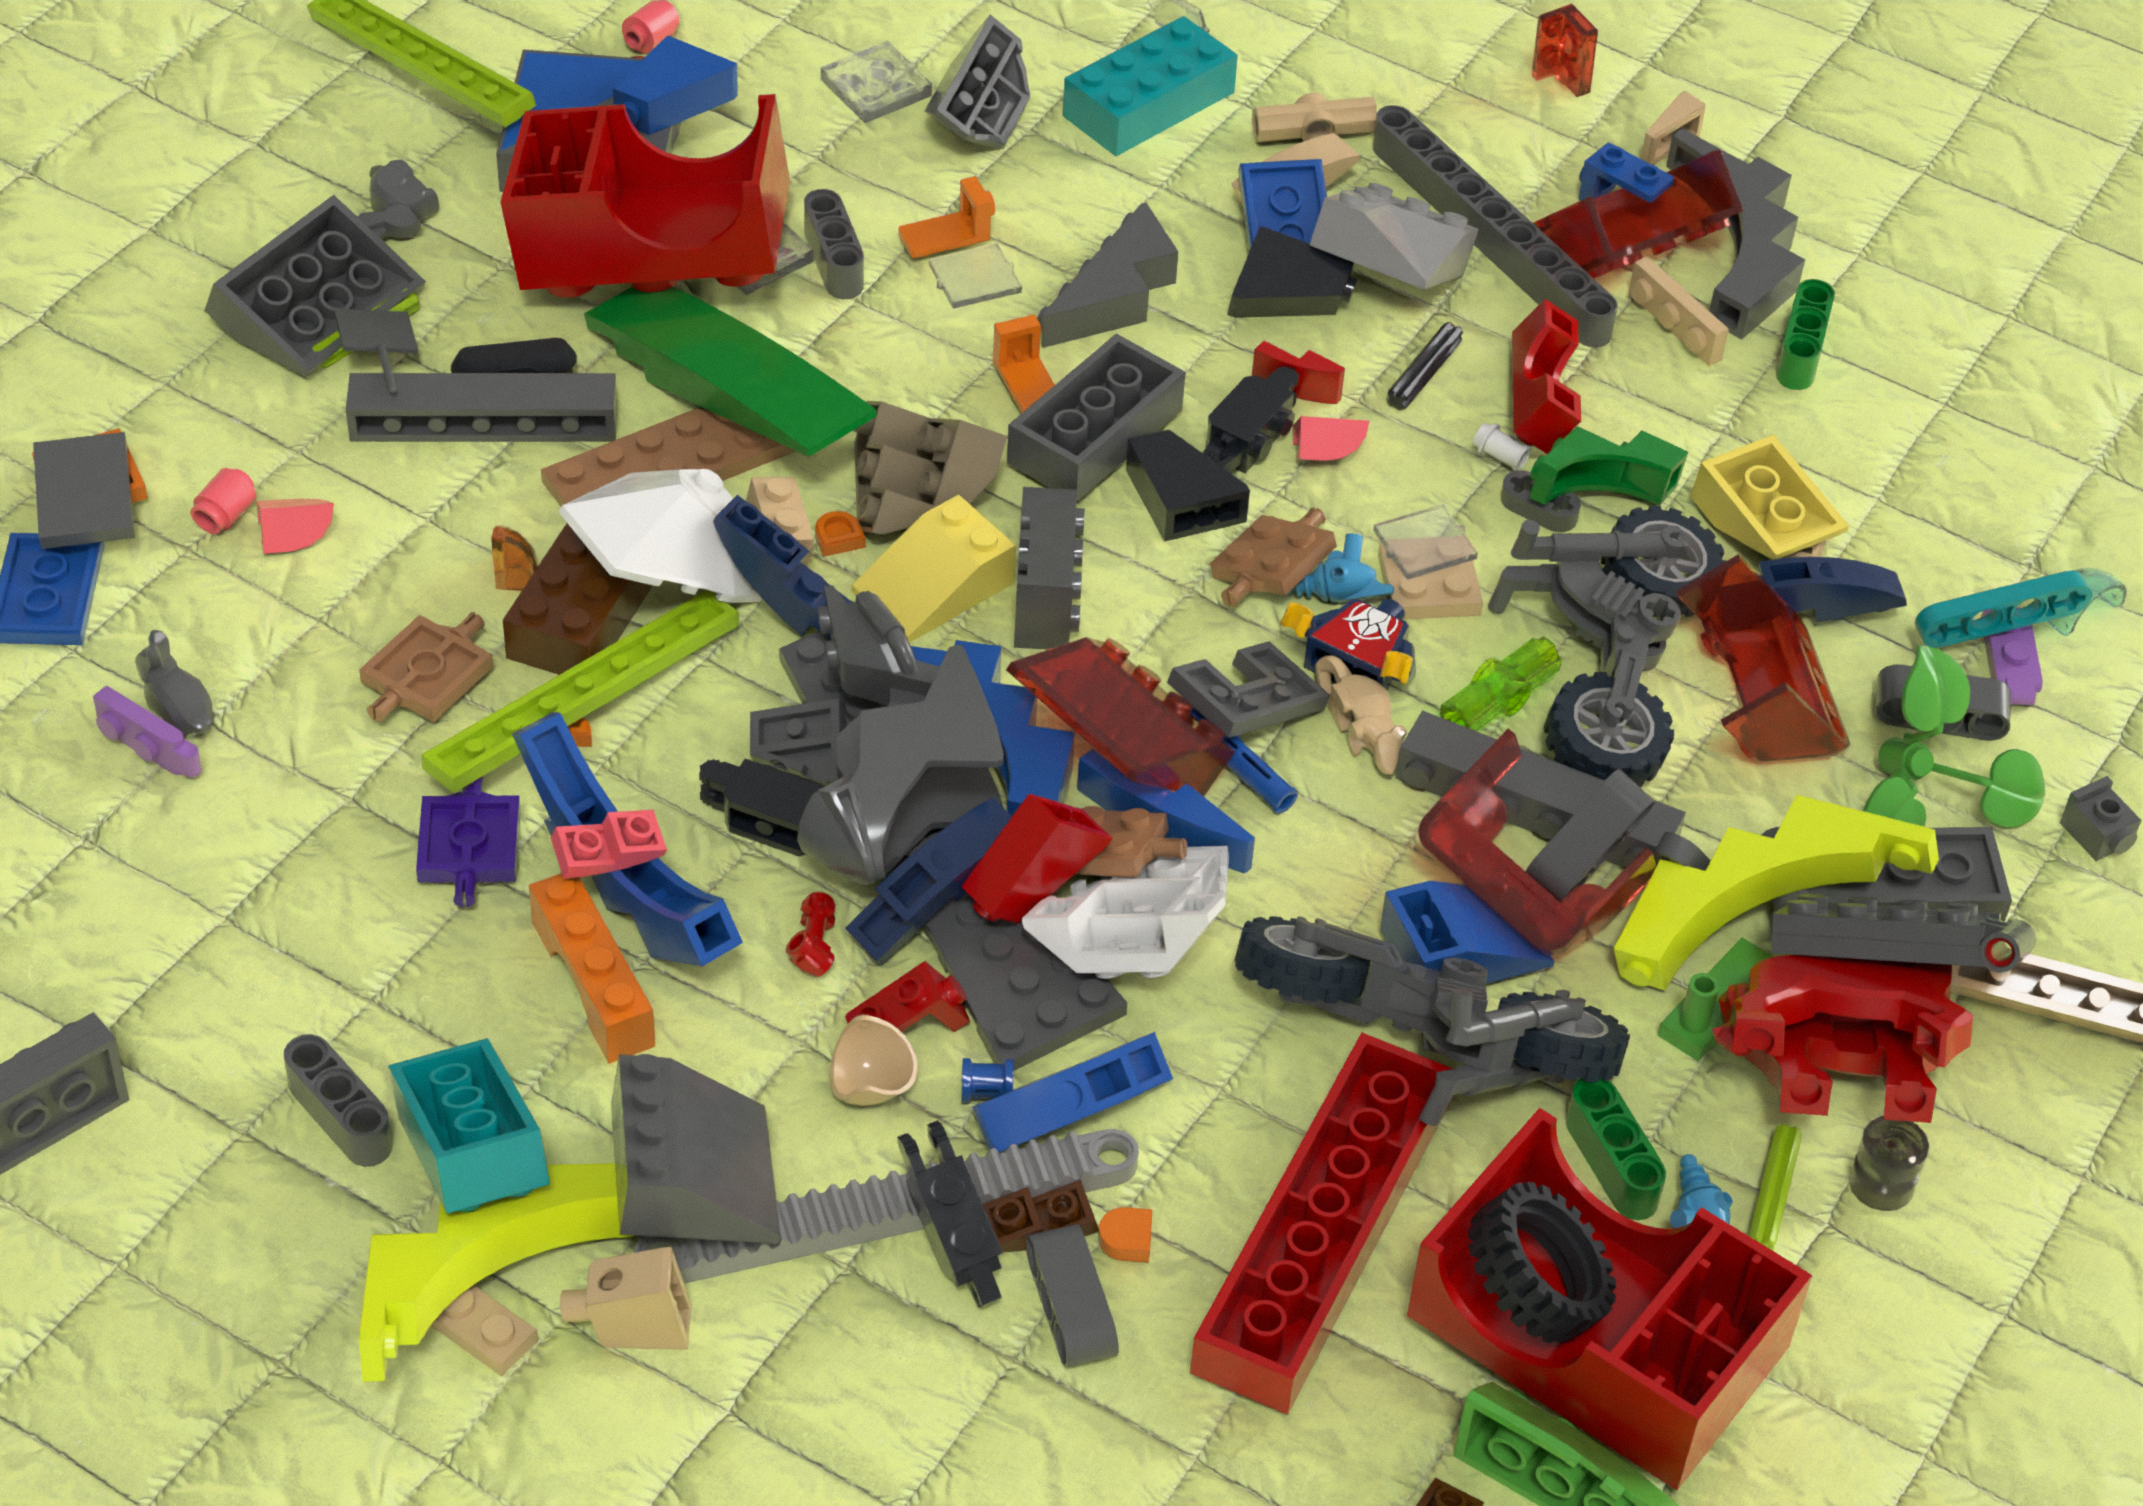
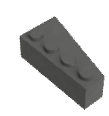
M1023 487L1014 648L1069 651L1070 632L1079 633L1080 605H1072V599H1081L1082 572H1073L1074 567H1082L1083 540H1075V535H1083L1085 508H1076L1077 490Z

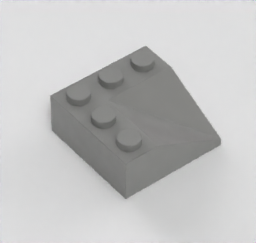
M1369 183L1365 187L1356 186L1354 190H1342L1339 194L1324 198L1310 246L1423 290L1464 275L1479 230L1467 225L1468 218L1445 211L1444 215L1430 211V204L1417 198L1407 197L1406 201L1391 196L1392 189L1377 183Z

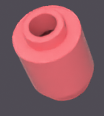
M668 1L648 2L623 21L622 34L626 44L639 53L645 54L650 52L667 35L672 36L675 33L676 27L679 24L678 12Z
M222 468L194 498V506L190 511L194 522L204 531L211 534H219L222 529L228 530L256 499L252 479L239 469Z

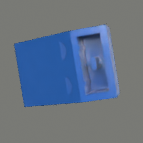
M1432 880L1385 892L1380 932L1386 942L1395 945L1403 961L1440 971L1445 958L1467 959L1482 965L1488 970L1485 984L1554 966L1553 958L1515 892Z

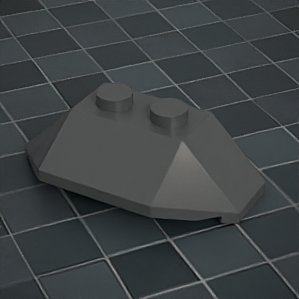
M990 14L950 64L924 112L955 137L1001 149L1007 142L1030 99L1026 67L1021 57L1023 52L1021 39Z

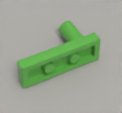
M1741 937L1708 973H1698L1691 977L1686 997L1660 1023L1657 1036L1699 1062L1716 1043L1712 1029L1724 1025L1718 1001L1721 994L1728 989L1729 985L1748 983L1750 969L1758 961L1774 956Z

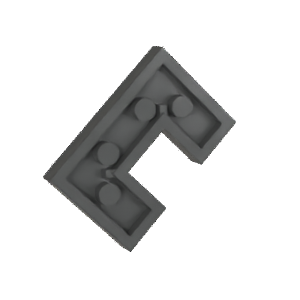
M1270 641L1237 650L1232 665L1247 678L1248 683L1235 686L1206 659L1172 668L1167 681L1183 697L1186 703L1199 711L1213 724L1217 731L1224 734L1227 738L1324 710L1330 697L1329 693Z

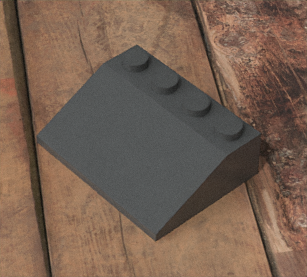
M333 195L213 283L204 311L234 340L306 377L343 347L339 337L321 351L314 352L312 349L313 345L338 330L334 309L371 310L387 300L375 310L388 311L411 293L417 292L425 285L426 281Z
M619 1054L611 1100L620 1234L779 1244L781 1235L765 1106L672 1058L656 1057L650 1054H640L637 1056Z

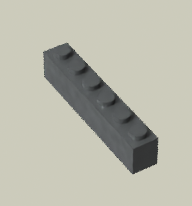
M384 373L349 374L346 417L350 442H612L616 440L617 391L615 373H393L397 392L394 394L388 391Z
M1423 710L1400 747L1395 779L1408 783L1413 787L1421 788L1449 799L1456 804L1467 806L1495 817L1502 822H1508L1550 840L1604 782L1602 779ZM1656 801L1650 812L1605 861L1628 869L1635 874L1651 878L1659 863L1653 856L1655 848L1665 832L1681 835L1686 812Z

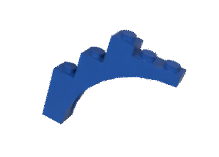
M956 640L954 646L963 645L998 728L1004 761L1003 765L998 767L997 770L1006 789L1007 812L1013 816L1029 793L1064 804L1073 769L1075 732L1036 726L1038 689L1000 683L1002 646ZM911 646L917 661L937 666L941 665L947 652Z
M552 712L512 734L548 812L549 818L545 819L544 822L551 836L556 827L602 824L608 812H618L582 756L561 713ZM659 858L629 868L591 875L606 910L632 915L652 958L702 967L743 943L724 899L705 893L683 880Z

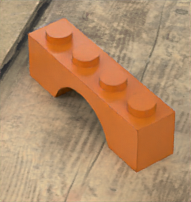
M561 873L529 884L532 924L550 957L559 954L566 963L579 991L589 1029L608 1064L618 1061L619 1054L635 1055L655 1047L653 1008L580 877L563 879Z

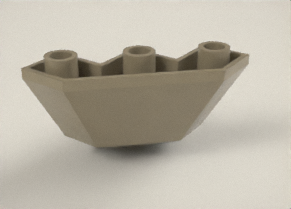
M867 401L869 405L875 408L877 416L855 429L857 435L854 441L857 520L864 533L883 535L909 528L924 513L958 494L970 504L995 479L1008 436L963 420L929 418L882 401Z

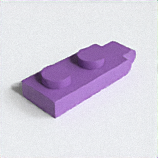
M1991 609L1982 611L1981 618L1987 615ZM2032 625L1985 636L1984 642L1991 679L2002 681L2009 686L2011 690V705L2033 706L2036 700V692H2041L2043 680Z
M107 685L93 696L97 714L96 723L100 731L107 738L121 741L132 748L143 760L147 762L153 761L172 774L196 777L201 773L202 767L198 748L184 739L183 733L179 729Z

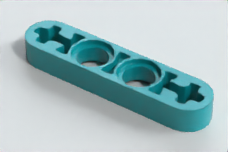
M2074 570L2063 571L1932 604L1920 611L1914 623L1925 645L1940 648L2073 615L2086 608L2091 602L2092 591L2080 572ZM2029 599H2034V601L2029 605L2020 609H2016V607L2022 602ZM1991 609L1984 617L1972 620L1978 613Z

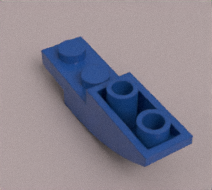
M1153 1032L973 1106V1110L989 1150L996 1148L998 1152L1006 1150L1011 1144L1019 1145L1138 1096L1144 1091L1172 1080L1173 1077L1156 1034Z

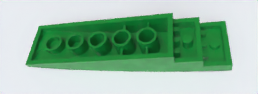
M673 286L659 292H642L634 287H630L584 313L588 329L612 339L617 355L643 366L647 382L808 457L877 416L874 407L804 359L736 318Z

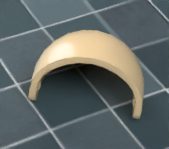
M869 1015L857 1016L846 1025L833 1051L830 1065V1085L833 1094L837 1099L853 1105L869 1106L883 1103L907 1091L914 1084L918 1072L916 1054L906 1036L889 1022Z

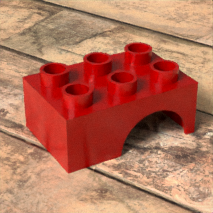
M776 94L758 96V118L752 131L743 142L728 152L707 158L681 157L654 146L634 127L627 114L625 104L525 111L500 201L519 289L547 288L548 292L556 297L570 298L589 292L595 285L631 283L632 287L642 292H659L674 286L679 280L715 278L718 283L724 286L741 287L758 281L764 274H775L790 185Z
M1539 1108L1421 1242L1407 1316L1678 1491L1790 1347L1813 1275L1702 1207L1697 1211L1692 1222L1672 1229L1643 1225L1614 1211L1590 1192L1575 1175L1567 1163L1558 1142L1557 1118ZM1520 1182L1522 1185L1526 1182H1534L1536 1187L1544 1185L1550 1188L1552 1196L1559 1193L1566 1198L1567 1209L1575 1206L1582 1213L1579 1221L1583 1225L1589 1222L1594 1228L1595 1232L1591 1234V1237L1594 1241H1602L1606 1251L1601 1256L1610 1259L1614 1269L1609 1273V1275L1616 1278L1617 1286L1612 1291L1616 1294L1615 1303L1611 1305L1612 1310L1591 1328L1565 1343L1558 1344L1557 1341L1553 1343L1544 1342L1541 1335L1536 1338L1529 1335L1526 1324L1521 1327L1515 1325L1511 1321V1310L1508 1309L1502 1312L1495 1304L1499 1299L1498 1295L1495 1292L1492 1294L1487 1293L1483 1283L1488 1279L1485 1275H1477L1473 1264L1479 1259L1470 1255L1469 1245L1473 1240L1468 1238V1231L1473 1226L1470 1223L1473 1216L1493 1198ZM1517 1227V1234L1524 1253L1537 1273L1555 1291L1568 1298L1567 1288L1561 1272L1547 1250L1530 1234Z

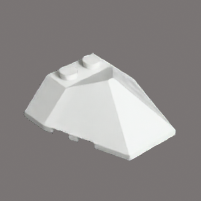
M709 469L629 473L562 505L558 511L611 576L658 587L663 580L683 584L681 590L684 593L695 595L698 589L701 588L716 592L717 600L727 603L759 602L762 599L733 562L714 526V518L733 497L723 487L722 479Z
M1228 846L1187 847V854L1184 859L1158 857L1146 864L1136 878L1101 876V879L1086 886V880L1080 879L1070 885L1071 895L1065 898H1056V896L1050 895L1035 905L1022 918L1023 928L1076 973H1096V977L1103 979L1114 978L1126 972H1141L1142 976L1147 978L1167 975L1226 906L1229 863Z

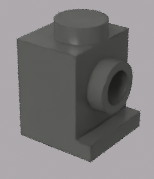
M2108 776L2072 791L2060 824L2095 861L2113 853L2119 855L2129 850L2137 840V831L2141 823V819L2111 789L2113 781Z

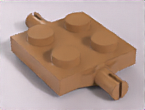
M1313 507L1305 516L1295 522L1261 515L1255 520L1252 525L1210 563L1213 578L1232 583L1221 593L1224 603L1235 607L1248 593L1270 592L1286 596L1337 547L1334 532L1318 528L1326 520L1324 513L1319 508L1315 510V507Z
M471 612L457 627L452 628L438 625L421 615L415 618L359 669L361 683L382 694L372 705L367 707L369 716L373 720L376 719L377 722H382L390 712L400 706L410 709L433 723L494 667L492 654L476 646L470 640L480 629L485 627L482 617L478 614L475 615V612Z
M1098 806L1081 808L1113 839L1105 849L1076 874L1136 878L1143 867L1153 859L1158 857L1184 859L1186 857V839L1164 838L1169 831L1166 813L1148 812L1142 808H1134L1127 811L1103 810V808Z

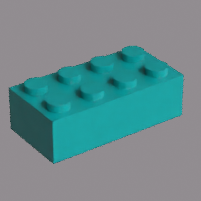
M1182 16L1065 77L1062 116L1114 156H1118L1235 92L1238 54L1187 17Z
M488 1038L388 1065L398 1118L447 1214L455 1211H472L479 1208L483 1203L507 1196H524L531 1193L535 1188L550 1184L540 1128Z

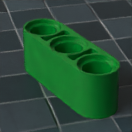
M1808 279L1801 282L1797 287L1776 371V378L1779 383L1789 389H1807L1814 382L1835 297L1834 289L1825 281Z
M1582 1078L1577 1080L1573 1086L1566 1117V1126L1616 1210L1629 1219H1648L1655 1214L1659 1206L1666 1179L1664 1164L1611 1081H1604L1598 1078L1597 1082H1586Z

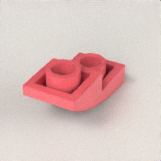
M654 810L608 812L602 824L556 827L551 836L563 879L598 875L629 868L664 856L667 851Z

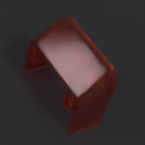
M1739 554L1676 591L1678 598L1701 619L1705 632L1701 633L1700 636L1708 652L1713 657L1720 655L1729 664L1743 707L1721 719L1723 727L1736 738L1741 750L1749 759L1755 756L1760 762L1829 757L1850 747L1847 732L1805 624L1795 610Z
M1508 728L1423 817L1419 825V839L1423 848L1431 857L1536 950L1547 955H1557L1606 928L1648 884L1656 869L1653 853L1645 847L1606 889L1595 884H1584L1575 888L1562 902H1559L1492 843L1505 828L1508 813L1503 800L1491 788L1522 757L1516 734Z

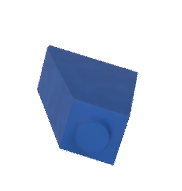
M667 35L613 87L614 105L625 104L627 114L634 127L638 131L650 135L734 100L738 96L737 63Z

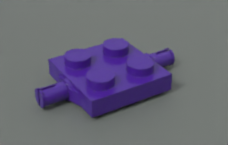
M483 776L463 787L462 792L448 796H422L416 864L417 882L455 883L453 901L460 907H463L464 892L466 907L474 904L475 883L516 882L520 797L519 795L495 796L482 792Z

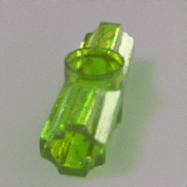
M1544 636L1540 639L1532 638L1502 661L1495 657L1486 660L1475 672L1471 683L1441 705L1439 716L1478 731L1501 713L1506 717L1515 715L1525 705L1531 691L1560 670L1562 658L1559 656L1555 644Z

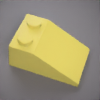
M1775 435L1705 460L1700 464L1691 494L1693 501L1715 528L1772 560L1780 559L1848 532L1849 525Z
M958 494L927 511L916 520L852 584V592L857 595L863 591H870L878 595L905 628V635L910 643L1014 584L1016 545Z

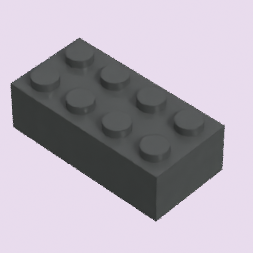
M1116 333L1008 424L1007 464L1049 488L1077 490V503L1127 459L1128 439L1158 432L1182 411L1186 372Z

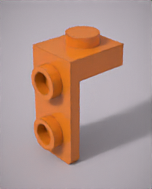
M976 176L961 179L959 212L899 226L898 235L912 258L928 256L990 240L991 216L995 215L993 196L990 191L983 189Z
M1035 314L994 324L993 364L1021 413L1055 386L1039 358L1041 325Z

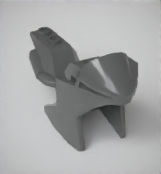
M830 585L824 586L826 606L817 607L821 634H830L831 641H825L829 670L838 669L841 687L844 692L888 706L861 710L860 715L837 735L838 780L813 793L800 820L797 841L803 853L829 870L841 874L848 880L869 885L874 884L878 879H884L885 875L930 830L946 828L965 813L991 797H994L1003 807L999 791L988 767L998 768L1002 766L1004 757L996 722L963 645L949 647L940 666L917 661L905 635V628L878 595L870 591H863L856 595L855 602L847 603L835 587ZM929 768L928 773L923 774Z

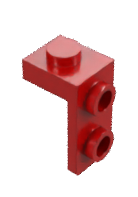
M926 961L849 1011L845 1016L847 1023L860 1015L873 1016L889 1022L901 1032L929 1013L953 1032L971 1022L962 1004L967 1000L962 986L952 975L945 978Z

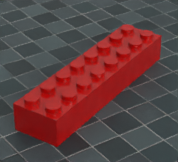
M1361 1032L1194 1336L1190 1367L1191 1374L1284 1414H1289L1442 1120L1441 1118L1437 1126H1431L1419 1119L1435 1086L1436 1073L1453 1068Z

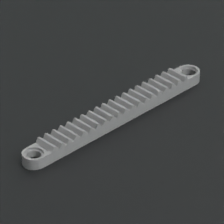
M1106 1129L1083 1135L1070 1131L1061 1140L1055 1135L1049 1136L1043 1144H1039L1035 1139L1030 1140L1025 1148L1019 1149L1016 1144H1011L1003 1153H999L996 1148L990 1149L985 1157H979L976 1153H971L965 1160V1164L980 1200L984 1204L1027 1187L1031 1197H1035L1081 1180L1085 1193L1121 1185L1128 1182L1135 1175L1138 1166L1139 1150L1135 1139L1127 1132L1118 1129ZM1114 1149L1122 1152L1127 1159L1121 1164L1109 1165L1101 1161L1099 1155L1103 1151ZM931 1162L926 1169L934 1167L938 1164L936 1162ZM890 1171L887 1177L882 1180L876 1175H872L864 1184H859L854 1179L850 1180L845 1188L840 1189L836 1184H832L823 1193H819L814 1188L810 1189L805 1197L799 1198L795 1193H791L783 1202L776 1200L781 1235L779 1244L642 1236L635 1244L634 1253L672 1247L685 1284L919 1231L924 1228L908 1192L906 1180L910 1178L909 1172L907 1171L906 1174L899 1175L896 1171Z

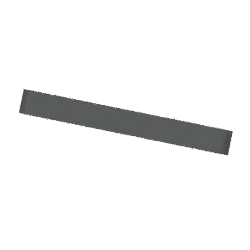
M1389 105L1379 109L1376 115L1373 138V151L1441 215L1448 211L1468 218L1467 225L1479 229L1474 246L1538 305L1546 299L1578 320L1579 343L1594 348L1607 345L1612 338L1618 308L1616 299L1409 110L1397 105Z

